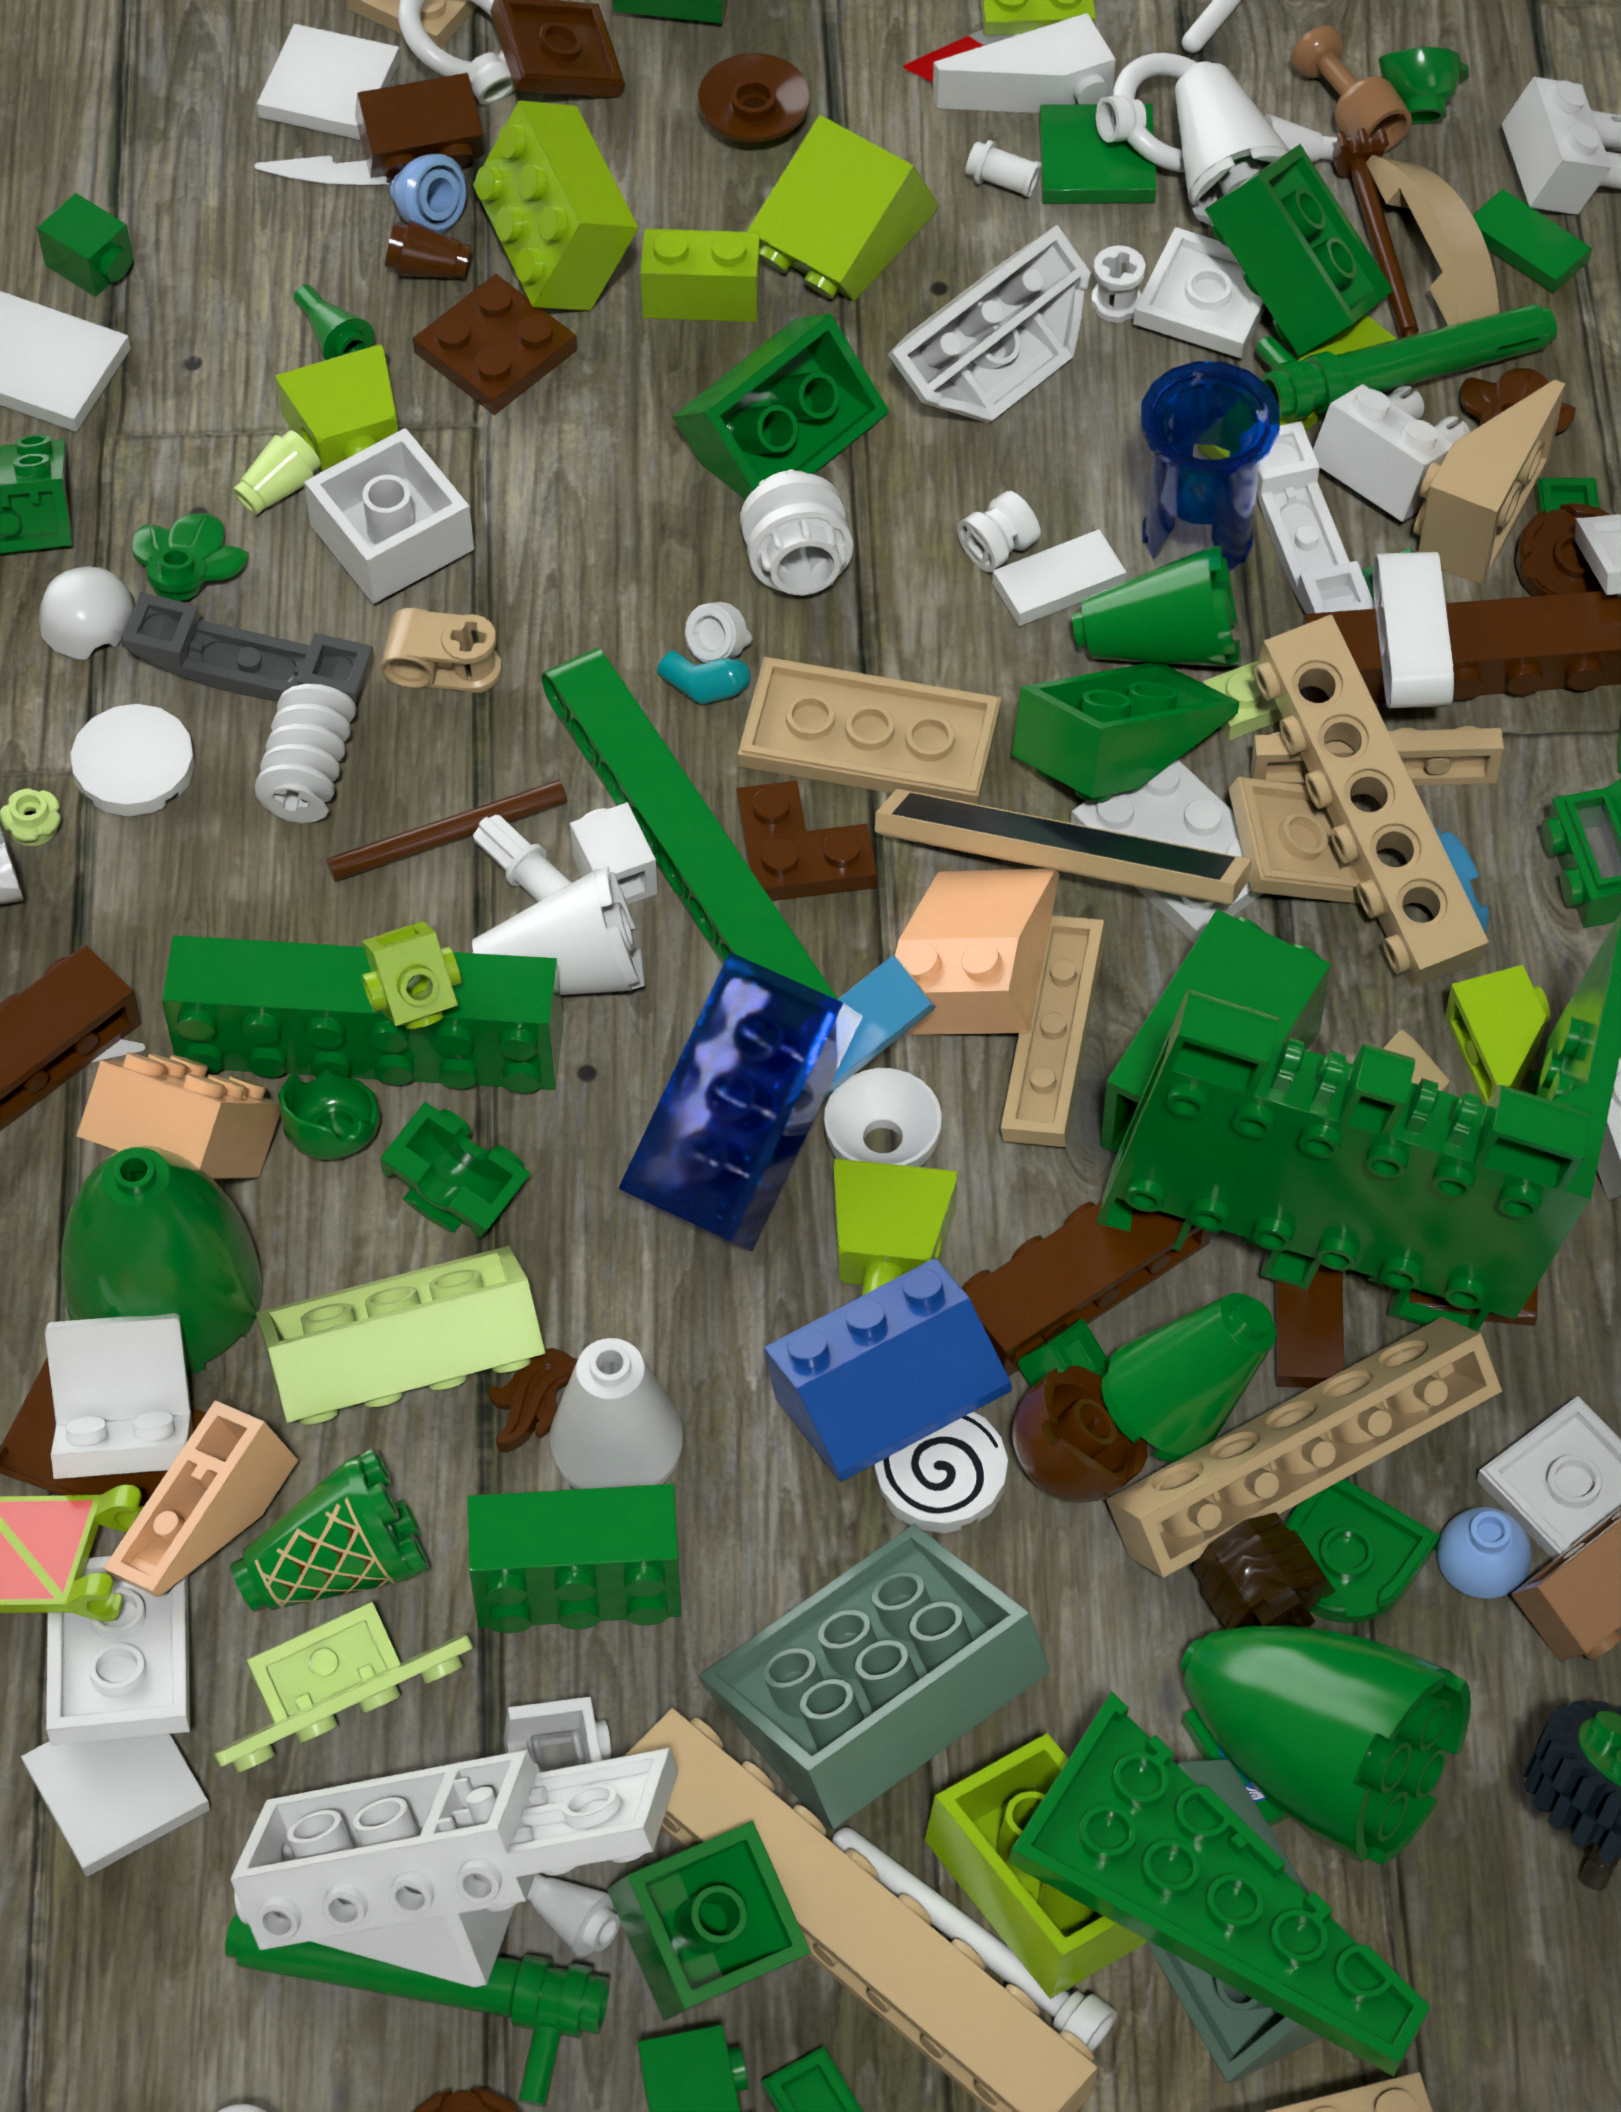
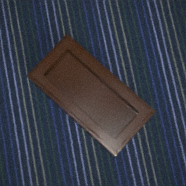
M1321 1264L1307 1290L1275 1280L1276 1387L1312 1388L1344 1370L1343 1273L1341 1271Z

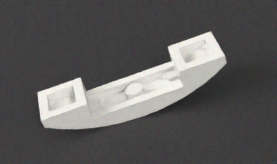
M1299 421L1245 433L1244 444L1263 516L1286 577L1305 613L1375 609L1374 601L1358 561L1349 562L1317 482L1320 467L1302 422Z

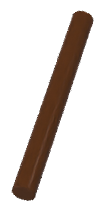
M556 780L327 858L328 868L334 882L471 836L485 817L490 818L494 815H500L509 823L567 803L566 793L561 781Z

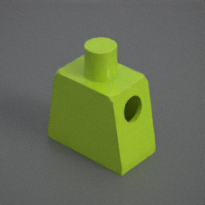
M382 344L275 375L283 419L289 428L300 435L315 451L321 461V466L318 468L320 473L398 432L396 411Z
M835 1158L834 1214L839 1280L844 1283L863 1285L861 1294L863 1296L934 1258L940 1261L956 1212L958 1171Z

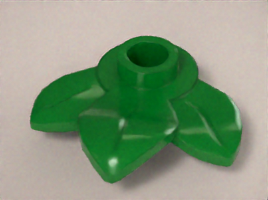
M209 513L188 514L178 519L171 529L151 524L143 525L134 534L132 542L133 557L146 566L147 580L153 586L154 592L159 597L176 601H184L196 596L201 590V584L204 581L225 580L235 576L245 567L249 559L247 551L223 545V523L219 518Z

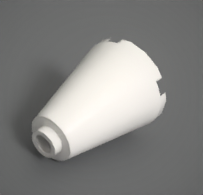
M1203 61L1191 65L1184 71L1182 77L1176 83L1175 95L1189 204L1197 220L1211 225V219L1204 210L1205 208L1290 151V149L1227 67L1222 64Z
M608 866L590 872L472 940V953L557 958L560 995L632 991L646 986V974L641 948L635 949L631 932L632 929H635L633 919L614 871L610 872V867Z
M607 1338L590 1344L579 1356L551 1424L550 1446L554 1460L563 1478L576 1489L661 1485L677 1467L683 1446V1429L675 1406L637 1348L627 1341Z

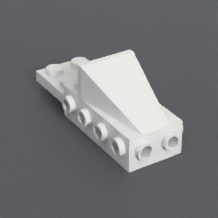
M670 1748L536 1773L528 1750H522L268 1799L230 1879L235 1889L236 1910L240 1920L244 1924H249L259 1950L311 1941L467 1986L478 1987L487 1985L515 1905L526 1901L535 1874L559 1875L574 1869L576 1866L607 1860L624 1863L635 1860L645 1853L653 1852L678 1775V1769Z

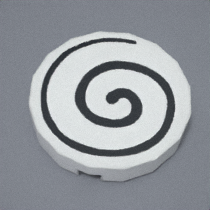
M971 1412L874 1464V1478L880 1494L886 1500V1506L896 1518L911 1526L915 1524L923 1531L949 1533L961 1530L962 1525L970 1524L976 1519L978 1523L991 1514L1004 1494L1008 1458L1002 1438L986 1418Z

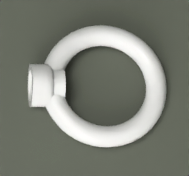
M400 0L398 20L403 37L412 52L427 67L443 77L468 73L473 93L482 105L496 103L514 91L515 88L502 49L498 56L494 52H488L478 56L472 62L458 59L437 46L426 33L421 21V8L426 0ZM469 0L482 8L492 18L490 10L494 0Z
M1153 53L1141 56L1129 63L1119 74L1113 89V95L1101 98L1097 105L1096 125L1101 138L1109 143L1127 140L1134 150L1153 164L1170 171L1185 173L1182 150L1161 142L1146 129V110L1143 103L1135 99V93L1138 86L1144 80L1162 75L1180 79L1184 71L1197 62L1176 54Z

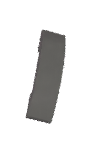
M140 592L121 640L122 647L172 673L224 691L271 701H278L284 691L292 686L302 684H321L332 687L347 694L353 701H356L373 655V646L319 633H314L310 645L203 621L200 620L198 605Z

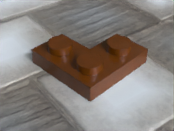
M797 780L736 788L737 806L747 865L772 901L877 888V872L868 823L806 831Z

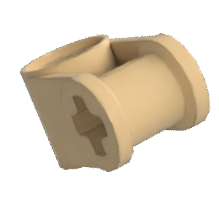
M418 608L398 610L392 616L380 671L388 681L400 687L410 689L426 687L458 690L468 693L484 692L491 689L502 675V662L498 653L494 650L496 646L495 629L490 621L483 616L475 614L438 613ZM473 630L477 632L479 643H474ZM467 664H470L472 677L467 675L465 667Z

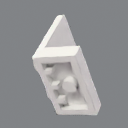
M179 1314L125 1316L48 1323L45 1330V1339L56 1419V1430L51 1451L54 1479L169 1470L193 1434L182 1326Z

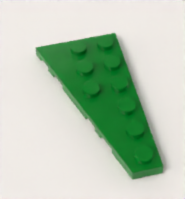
M1111 1691L1012 1847L1008 1863L1394 2076L1422 2027L1431 2006L1368 1944L1359 1945L1331 1918L1333 1909L1315 1891L1308 1895L1284 1871L1286 1863L1209 1786H1198L1172 1760L1174 1752L1157 1735L1150 1738L1127 1716L1129 1707Z

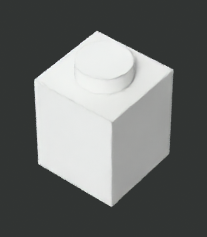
M628 802L610 809L600 808L593 810L581 819L570 822L572 857L582 877L596 869L610 867V872L614 871L627 904L658 894L656 859Z

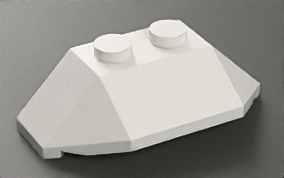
M1055 225L986 273L908 333L888 353V356L922 403L989 423L1074 357L1082 318L1084 291L1088 288L1091 272L1059 226Z

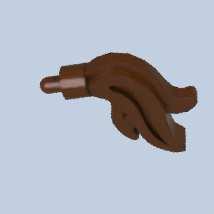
M555 1348L545 1349L546 1354L531 1357V1363L517 1370L506 1386L502 1388L492 1386L489 1388L488 1396L491 1403L496 1408L510 1409L505 1429L496 1436L498 1451L505 1453L519 1448L529 1440L534 1430L538 1438L544 1437L549 1432L558 1408L556 1401L557 1393L568 1385L579 1358H573L566 1352Z

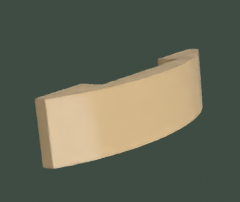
M1371 155L1366 164L1386 204L1411 210L1442 270L1440 276L1429 289L1447 325L1450 326L1500 313L1495 273L1485 240L1474 217L1460 196L1437 174L1422 166Z

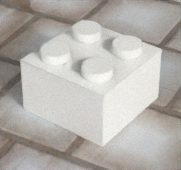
M406 428L304 481L310 526L372 604L379 602L474 550L469 504Z

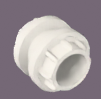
M791 469L779 472L760 481L759 486L751 492L742 506L740 524L745 542L747 543L751 568L756 577L765 585L789 594L805 596L833 585L837 576L849 564L853 554V539L845 519L844 505L838 490L826 479Z

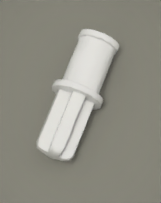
M494 815L490 818L485 817L479 823L478 829L473 834L475 843L506 871L505 879L512 886L521 885L539 902L573 883L546 859V850L540 844L531 845L500 815Z

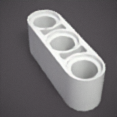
M1438 552L1375 554L1373 592L1387 707L1451 706L1454 691V672Z

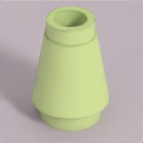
M289 430L282 437L274 435L241 478L240 483L232 489L233 493L248 511L258 515L263 509H267L303 487L304 481L314 476L313 473L321 466V461L311 446L296 432Z

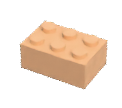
M127 1052L124 1061H100L76 1136L117 1151L133 1146L159 1147L184 1157L213 1179L259 1178L279 1119L280 1109L278 1102L263 1097L266 1087L259 1083L229 1075L228 1079L210 1074L208 1077H205L208 1066L176 1055H171L169 1059L155 1054H149L148 1057Z

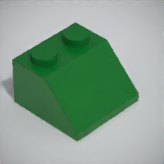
M753 1821L628 1874L607 1889L663 2021L724 1995L811 1953Z

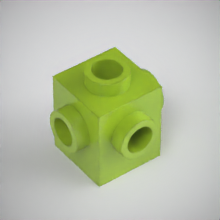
M424 920L362 941L371 972L362 975V982L374 1012L383 1009L384 1014L395 1026L405 1023L407 1029H416L438 1022L443 1018L442 1010L458 1005L452 986L461 983L456 959L449 946L440 948L436 932Z

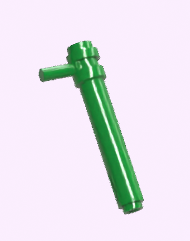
M1531 304L1338 355L1326 351L1310 355L1300 361H1297L1276 339L1267 336L1262 338L1256 346L1258 356L1272 368V372L1265 373L1261 378V399L1266 412L1272 419L1284 418L1289 422L1304 419L1311 415L1312 410H1315L1317 413H1326L1330 403L1362 384L1369 389L1383 392L1543 350L1548 346L1549 342L1555 340L1557 336V322L1554 314L1548 307L1541 308L1537 304Z
M234 1915L231 1919L225 1942V1956L237 1959L239 1967L507 2017L511 2019L513 2026L533 2030L518 2101L539 2107H546L561 2035L578 2039L582 2036L583 2032L598 2035L603 2026L609 1998V1977L594 1975L593 1967L571 1963L568 1970L553 1967L551 1959L526 1955L522 1961L497 1957L487 1985L471 1987L311 1941L259 1950L249 1924H244L238 1915Z

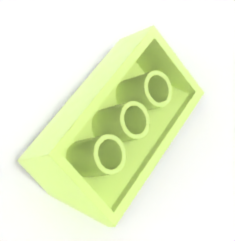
M510 1246L256 1312L279 1401L287 1423L299 1420L304 1425L322 1423L337 1416L338 1409L363 1402L366 1407L389 1405L400 1400L403 1397L402 1392L427 1385L431 1390L453 1388L464 1383L467 1380L466 1375L490 1368L496 1373L516 1371L528 1366L531 1363V1357L546 1354L529 1282Z

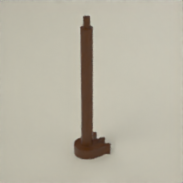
M1360 128L1355 138L1351 140L1347 139L1343 131L1336 134L1337 142L1333 151L1336 171L1344 178L1353 179L1378 266L1393 288V291L1387 296L1399 336L1403 338L1415 335L1419 332L1417 321L1375 182L1366 164L1371 155L1383 156L1385 148L1389 145L1386 131L1381 128L1368 138L1365 128Z

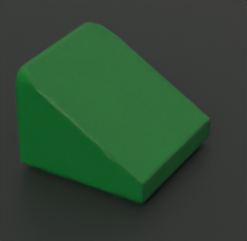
M1080 1318L1023 1355L1018 1360V1366L1032 1388L1050 1371L1058 1368L1057 1372L1063 1373L1071 1365L1082 1366L1103 1377L1108 1373L1110 1362H1107V1356L1083 1318Z

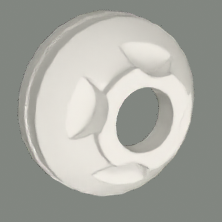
M875 1068L863 1070L852 1075L833 1091L825 1107L824 1129L829 1147L837 1159L920 1167L935 1151L941 1134L942 1113L939 1101L933 1091L921 1079L897 1069ZM887 1128L898 1133L902 1142L896 1150L890 1153H877L865 1145L864 1139L872 1130Z

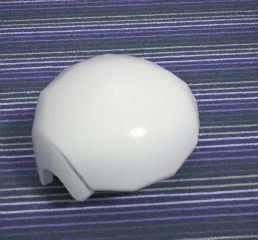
M87 566L67 570L54 578L48 584L39 613L41 637L55 652L81 660L88 659L92 651L101 645L110 644L113 647H117L134 610L132 593L114 573L101 567Z

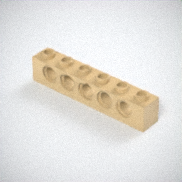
M1328 615L1264 640L1258 665L1254 667L1257 684L1264 698L1267 701L1275 699L1284 718L1280 720V729L1289 751L1293 755L1300 753L1309 771L1305 775V781L1312 801L1318 809L1326 807L1335 826V828L1331 829V837L1338 856L1345 864L1352 862L1361 883L1357 884V892L1364 911L1371 919L1378 917L1387 938L1383 939V947L1390 966L1396 974L1404 972L1411 989H1414L1479 963L1489 941L1333 615ZM1308 686L1318 687L1326 692L1329 700L1323 703H1312L1306 700L1299 690ZM1332 740L1345 741L1352 746L1355 754L1350 757H1337L1328 751L1325 743ZM1357 794H1368L1379 802L1381 809L1375 812L1361 811L1352 803L1351 797ZM1385 848L1398 850L1406 858L1407 864L1401 867L1387 866L1379 859L1377 851ZM1409 903L1422 904L1431 911L1433 920L1425 923L1415 922L1408 918L1403 910V906Z
M1440 1317L1107 1498L1106 1501L1128 1556L1164 1578L1199 1559L1211 1543L1244 1521L1275 1512L1278 1515L1499 1394L1502 1392L1481 1333L1445 1317Z

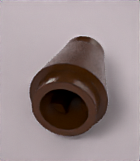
M411 219L408 225L394 222L387 248L385 267L398 270V276L456 277L465 280L472 245L463 244L459 240Z

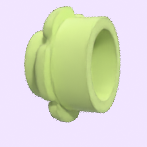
M30 788L19 790L9 797V804L3 806L0 810V823L5 830H9L11 837L17 843L24 846H39L48 842L56 834L61 820L60 814L57 812L60 806L58 800L53 794L45 790L39 792ZM29 811L36 812L32 815H25V813Z

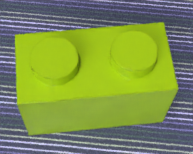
M644 229L640 271L643 318L758 322L760 232Z

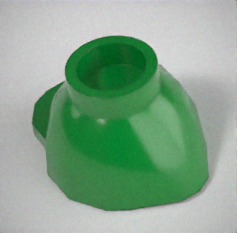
M1413 48L1388 53L1378 59L1382 78L1387 79L1398 92L1411 114V124H1431L1446 118V102L1455 95L1458 84L1469 78V66L1461 62L1460 53L1448 48Z

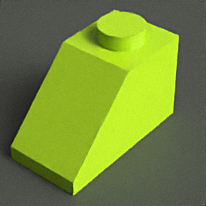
M1523 965L1451 984L1445 1019L1483 1104H1488L1499 1084L1518 1090L1539 1050L1545 1023L1550 1020V1008L1545 992L1539 985H1532Z

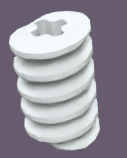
M302 684L292 686L280 696L277 703V713L271 724L272 732L266 742V753L261 760V772L254 785L255 796L261 805L273 815L286 821L297 823L316 822L326 817L329 809L325 802L330 801L334 795L333 781L339 776V761H341L346 751L344 742L351 733L349 722L352 721L356 714L355 702L347 694L321 684Z

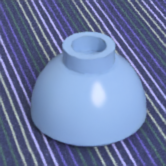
M427 154L410 161L393 178L390 194L401 217L407 223L411 219L435 231L444 233L459 220L466 203L467 187L462 169L456 161L443 154Z
M1493 1507L1472 1508L1454 1517L1443 1530L1437 1545V1561L1444 1577L1457 1590L1476 1598L1492 1599L1510 1594L1525 1581L1531 1567V1544L1524 1528L1512 1515Z

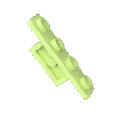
M373 1602L363 1604L245 1660L273 1723L211 1752L212 1758L216 1766L219 1767L233 1763L237 1773L254 1767L275 1756L270 1744L296 1733L300 1743L308 1741L337 1727L338 1724L333 1714L359 1703L362 1712L366 1713L400 1697L401 1695L396 1686L398 1683L421 1673L426 1684L463 1667L458 1655L473 1648L468 1635H458L400 1663Z

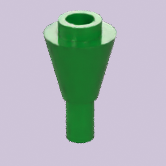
M302 285L295 291L293 300L309 317L310 325L325 360L372 347L374 331L367 321L329 302H325L310 285Z

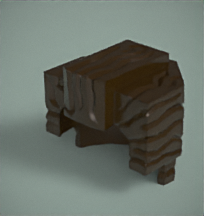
M1277 1512L1244 1521L1211 1543L1192 1567L1204 1586L1201 1591L1205 1599L1209 1602L1216 1616L1219 1617L1226 1629L1247 1626L1310 1627L1316 1621L1309 1610L1318 1604L1322 1598H1327L1336 1592L1304 1541L1295 1530L1289 1531Z

